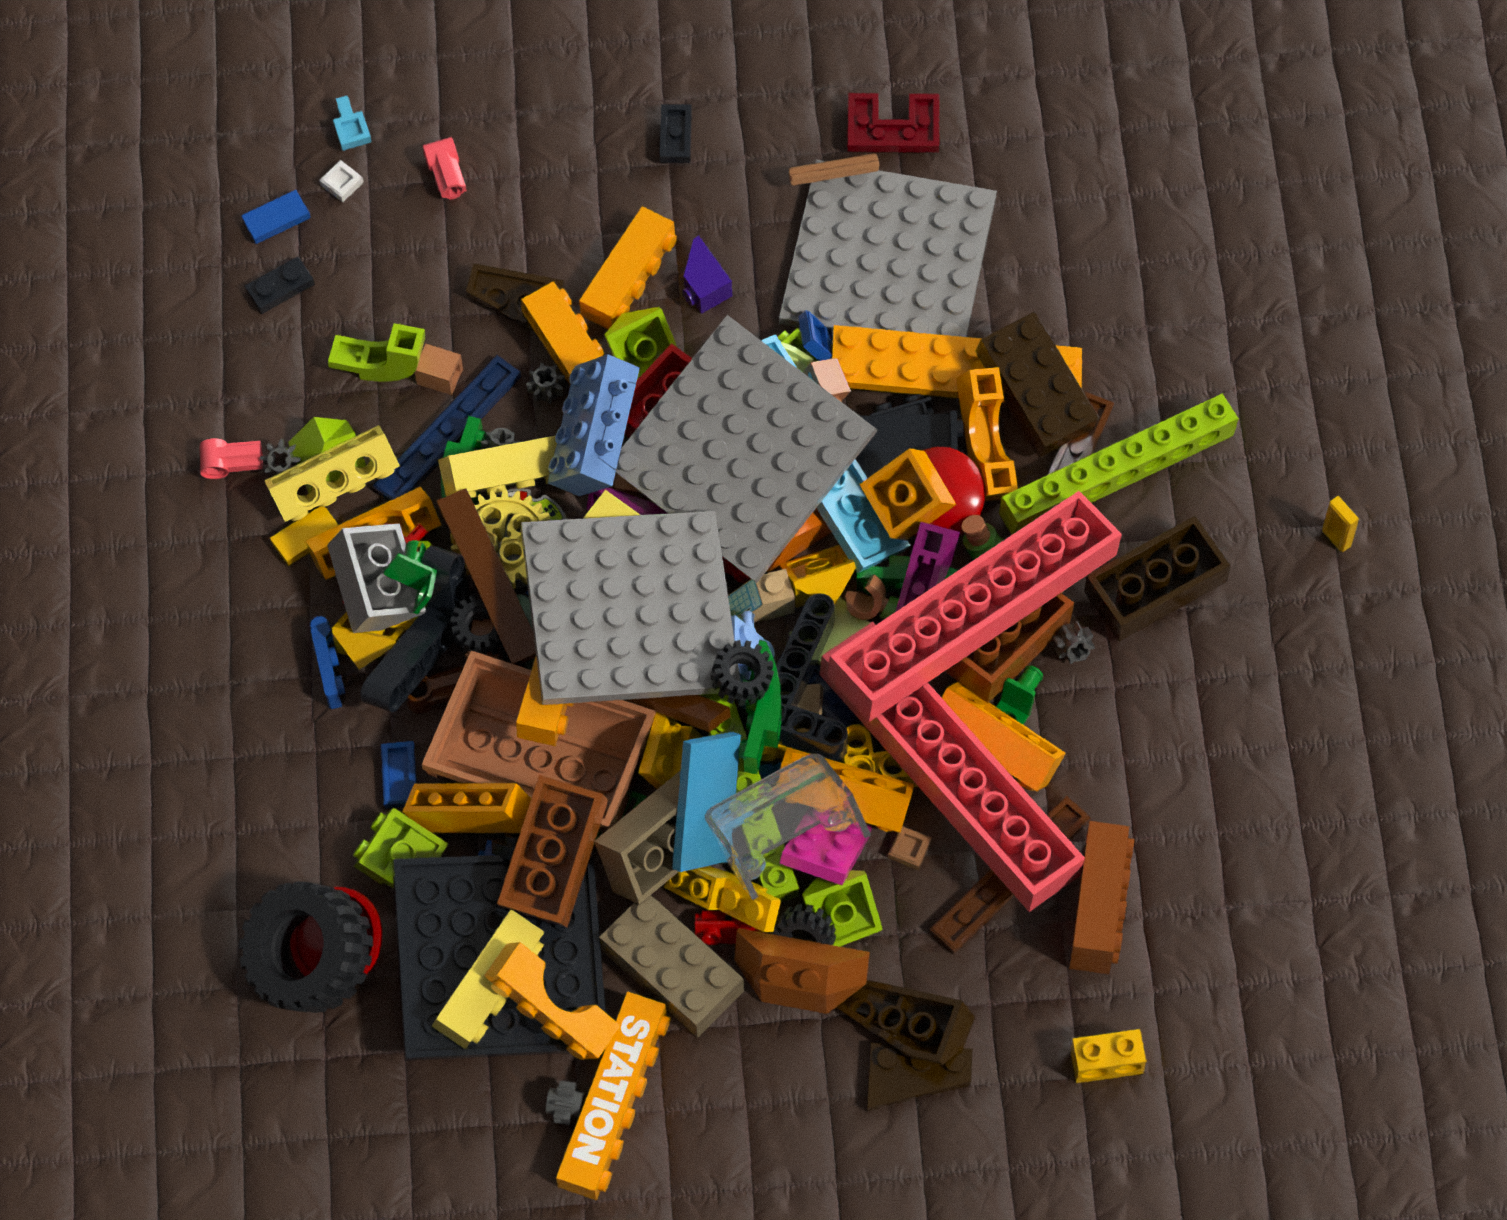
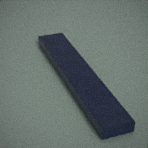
M496 355L397 459L400 466L395 468L390 476L376 481L373 485L374 491L387 501H391L416 489L439 465L438 460L444 456L447 441L460 443L468 417L482 419L521 378V372Z

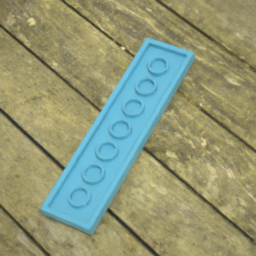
M776 334L761 340L796 367ZM855 459L818 505L817 510L848 559H852L855 562L857 573H860L889 559L891 555L896 556L906 551L910 544L907 540L890 538L859 485L868 478Z

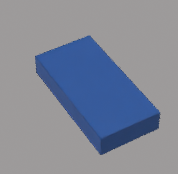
M297 190L241 216L255 244L311 218Z
M805 310L798 316L803 347L818 361L832 359L828 328L809 310Z
M414 741L381 744L385 809L404 807L413 785L417 784Z

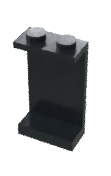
M950 411L949 414L860 416L875 427L877 432L856 457V461L866 477L869 478L909 448L922 451L932 447H949L958 450L957 438H963V419H957V411Z

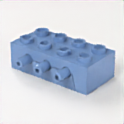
M609 354L575 366L569 378L571 384L569 394L562 407L564 413L562 424L555 437L557 443L555 453L548 467L550 472L548 484L577 496L613 486L639 367Z

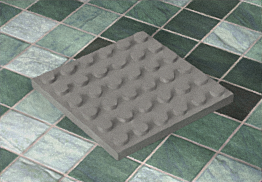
M816 160V163L826 162V161ZM879 170L877 172L812 182L781 307L779 324L800 327L798 316L805 310H809L828 328L829 333H832L834 325L967 337L997 191Z
M727 315L623 445L616 473L668 514L715 511L722 556L757 583L875 435L877 430Z
M715 511L521 522V536L542 705L719 693L720 689L714 691L712 687L714 680H711V669L720 649L723 651L724 646L728 643L733 646L735 640ZM734 664L730 668V674L734 679L740 681L738 664Z

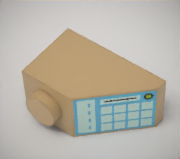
M786 569L764 574L757 583L751 579L728 595L731 616L736 615L739 619H741V614L745 611H751L755 614L754 623L795 613V596Z

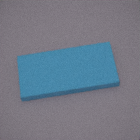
M728 732L683 741L672 866L674 870L683 872L730 861L741 735L738 733Z

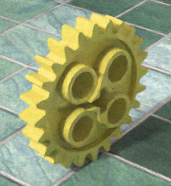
M504 489L501 497H497L492 490L488 500L478 495L479 504L474 506L497 555L499 552L498 541L502 542L499 559L513 589L516 588V580L518 579L527 584L521 532L516 530L521 527V522L549 521V513H542L541 503L532 506L533 501L530 495L522 501L520 491H516L513 497H508L507 489ZM510 515H512L513 517L511 518L507 526L508 537H504L507 519ZM492 518L500 520L493 525L486 523V521ZM450 534L451 543L454 544L451 546L452 552L460 554L452 534ZM512 554L520 555V558L514 561L506 559ZM466 567V574H467V576H468V575H470V574H469V571H468V569H467V567Z

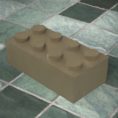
M681 770L594 841L613 892L638 904H641L679 872L672 869Z
M651 895L641 904L635 902L599 937L601 950L656 1001L666 1004V1010L697 1038L744 992L743 978Z

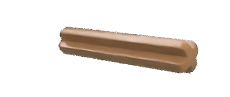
M868 154L791 167L788 173L791 185H800L877 172L879 170V160L876 154Z

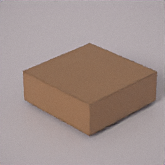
M902 826L901 833H897L888 853V858L919 870L930 846L931 837Z

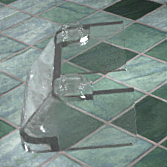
M809 754L715 804L705 814V820L735 876L752 900L758 898V895L751 880L759 877L766 867L763 855L811 828L821 824L827 831L840 832L854 823L865 838L871 836L852 792L820 754Z

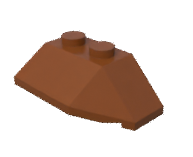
M738 928L734 961L761 1002L828 1014L866 985L870 952Z

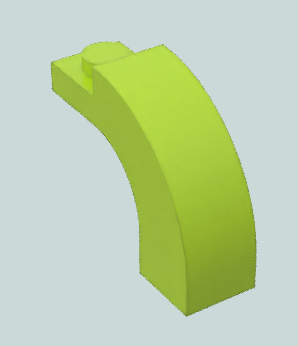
M394 323L389 340L382 342L365 341L335 335L328 359L329 368L359 373L361 380L389 382L405 379L411 376L417 369L425 341V329Z

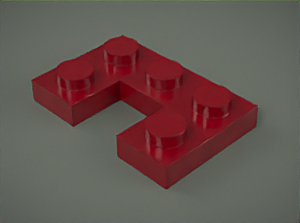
M848 93V152H939L940 94H909V120L879 119V93Z

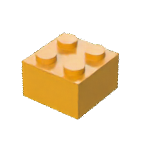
M909 448L859 484L890 538L909 539L918 532L920 522L930 524L956 505L927 454L921 450Z

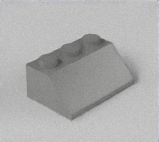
M400 523L342 528L327 544L353 633L384 630L426 612L424 606L418 615L413 613L417 595L416 589L384 575L385 568L397 553L405 554L406 543Z

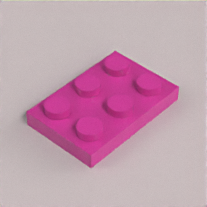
M809 807L783 850L779 864L843 886L870 837L872 826L862 822L849 821L845 817L831 812L821 813Z

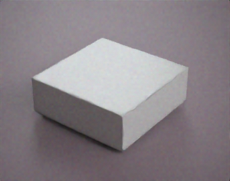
M341 160L319 180L320 185L341 202H344L364 183L363 177Z

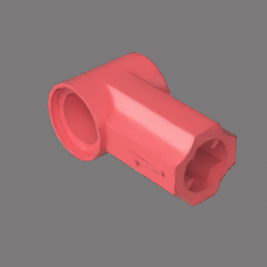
M449 137L422 145L429 171H433L441 198L451 200L460 197L466 191V185L458 165L459 158L453 138Z
M211 438L200 443V474L204 478L221 479L226 477L229 472L263 469V460L260 459L263 456L261 441L227 443L222 439Z

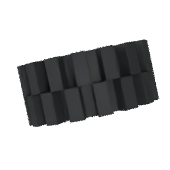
M475 595L469 596L470 602L467 603L463 599L459 602L460 609L455 607L453 611L454 617L451 616V628L457 647H461V651L465 654L468 651H474L487 656V652L491 651L494 656L498 654V647L502 650L504 649L494 626L490 633L482 636L474 635L469 631V624L473 619L477 617H488L490 619L481 597L480 600H476Z
M740 640L734 641L733 646L728 643L724 646L723 651L720 649L710 675L711 680H714L712 684L714 691L720 689L718 696L723 699L725 695H728L727 702L733 704L734 699H738V706H744L746 700L751 705L756 702L757 698L759 700L762 699L769 688L774 673L772 671L773 661H768L769 653L765 651L761 654L762 646L757 644L755 649L750 647L752 641L747 640L744 646H741ZM734 664L749 666L754 671V679L750 682H741L734 679L730 674L731 666Z
M802 904L796 905L794 910L792 907L786 909L785 914H781L773 935L794 938L792 931L799 929L811 933L817 943L833 945L836 939V934H834L836 928L835 925H830L832 919L829 915L825 918L822 917L824 911L820 908L815 913L812 911V905H807L806 910H803Z

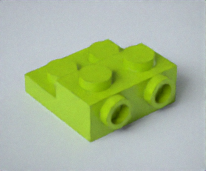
M393 807L386 815L380 812L370 827L375 833L369 842L363 839L355 850L353 856L358 860L353 867L379 884L386 883L394 889L393 859L440 857L448 843Z

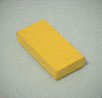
M1337 496L1329 502L1322 531L1340 551L1344 552L1352 546L1359 518Z
M319 506L302 519L297 520L270 537V540L289 566L310 553L305 542L306 540L338 526V523L326 507Z

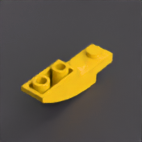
M706 866L678 872L665 883V889L708 910H720L762 932L774 931L781 900L766 893L767 888L726 871Z

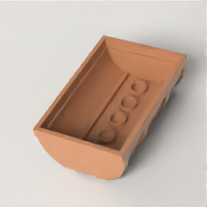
M470 651L422 762L423 770L429 776L438 779L446 777L461 783H516L530 798H532L539 775L601 793L608 799L598 832L604 834L621 820L639 776V768L656 711L624 700L574 703L573 707L567 706L565 716L569 718L566 733L564 736L559 735L556 746L517 738L516 721L532 670Z

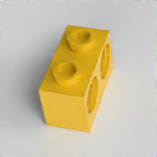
M1140 1029L1073 1038L1070 1052L1076 1083L1144 1073L1146 1057Z

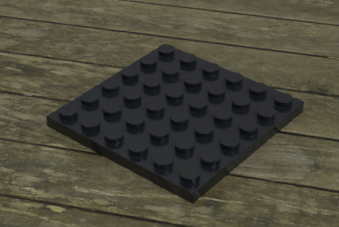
M591 852L567 928L517 913L544 931L539 940L544 946L537 955L545 962L543 973L544 988L551 1002L566 1012H572L581 1006L597 1005L605 1012L593 852ZM500 855L393 859L392 870L404 1061L569 1053L566 1043L561 1039H554L542 1030L543 1024L535 1018H528L519 1012L516 1008L518 1004L510 997L506 998L507 1001L497 1016L491 1013L488 1015L483 1023L488 1026V1029L478 1044L471 1040L466 1049L432 1027L440 1012L510 911L502 908L497 903L511 860L502 858Z

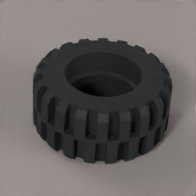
M295 881L293 884L284 883L278 885L276 891L269 890L262 895L261 899L263 902L261 904L255 903L249 911L252 914L250 920H244L242 930H245L244 938L239 939V949H243V957H240L239 960L241 969H247L248 973L245 974V979L248 985L256 987L254 989L255 994L261 1000H268L269 1005L276 1008L306 1013L325 1012L327 1008L335 1009L343 1004L342 998L350 999L357 992L355 985L363 984L367 976L364 973L365 966H370L372 956L368 955L369 947H373V936L367 935V929L370 928L367 917L360 916L362 913L360 905L356 901H351L350 895L341 890H336L334 887ZM312 916L322 931L323 952L315 969L301 979L291 966L289 943L296 927L303 920Z

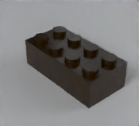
M1035 311L980 340L975 352L985 368L999 367L1004 401L1039 458L1093 430L1099 420V416Z
M1195 515L1086 576L1084 592L1120 642L1226 583L1231 565Z

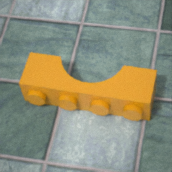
M999 367L968 370L956 378L968 457L975 462L982 474L985 485V501L1001 500L1002 496L1017 490L1018 486L1014 461L1005 454L999 435V410L1004 399Z
M418 487L306 540L305 542L317 569L326 580L336 575L327 544L342 528L384 525L386 522L388 524L400 523L402 533L406 537L418 523L427 531L441 526L430 497L421 487Z
M521 942L507 943L484 975L493 983L491 988L505 998L510 997L518 1004L516 1008L523 1015L531 1019L535 1018L543 1024L542 1030L554 1039H561L568 1045L567 1051L580 1060L599 1058L621 1025L597 1005L581 1006L572 1012H566L555 1006L547 996L543 984L545 962Z

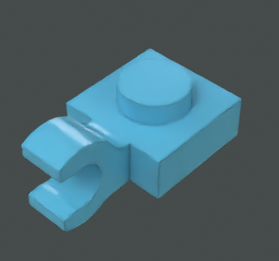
M348 96L336 98L340 117L333 119L342 151L371 143V136L363 112L353 113Z

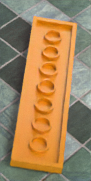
M840 325L833 326L832 359H838L849 388L959 398L956 378L968 370L985 369L975 352L981 338ZM1056 345L1080 387H1082V348Z

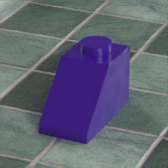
M697 236L693 239L684 273L685 289L682 290V293L690 306L695 305L702 314L733 295L731 279L702 239Z

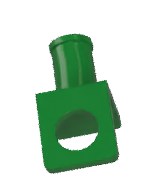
M412 540L406 544L404 555L401 553L395 555L385 568L384 575L417 590L413 613L418 615L431 599L437 570L422 564L426 546L421 543L419 552H417L419 541Z
M1028 665L1018 681L1007 678L1004 683L1001 700L996 707L1006 714L1013 716L1015 720L1024 725L1031 715L1036 694L1034 690L1039 682L1042 681L1043 673L1038 668Z

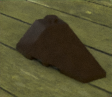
M867 980L866 985L836 1007L837 1010L911 1058L943 1065L964 1048L975 1016L962 1000Z

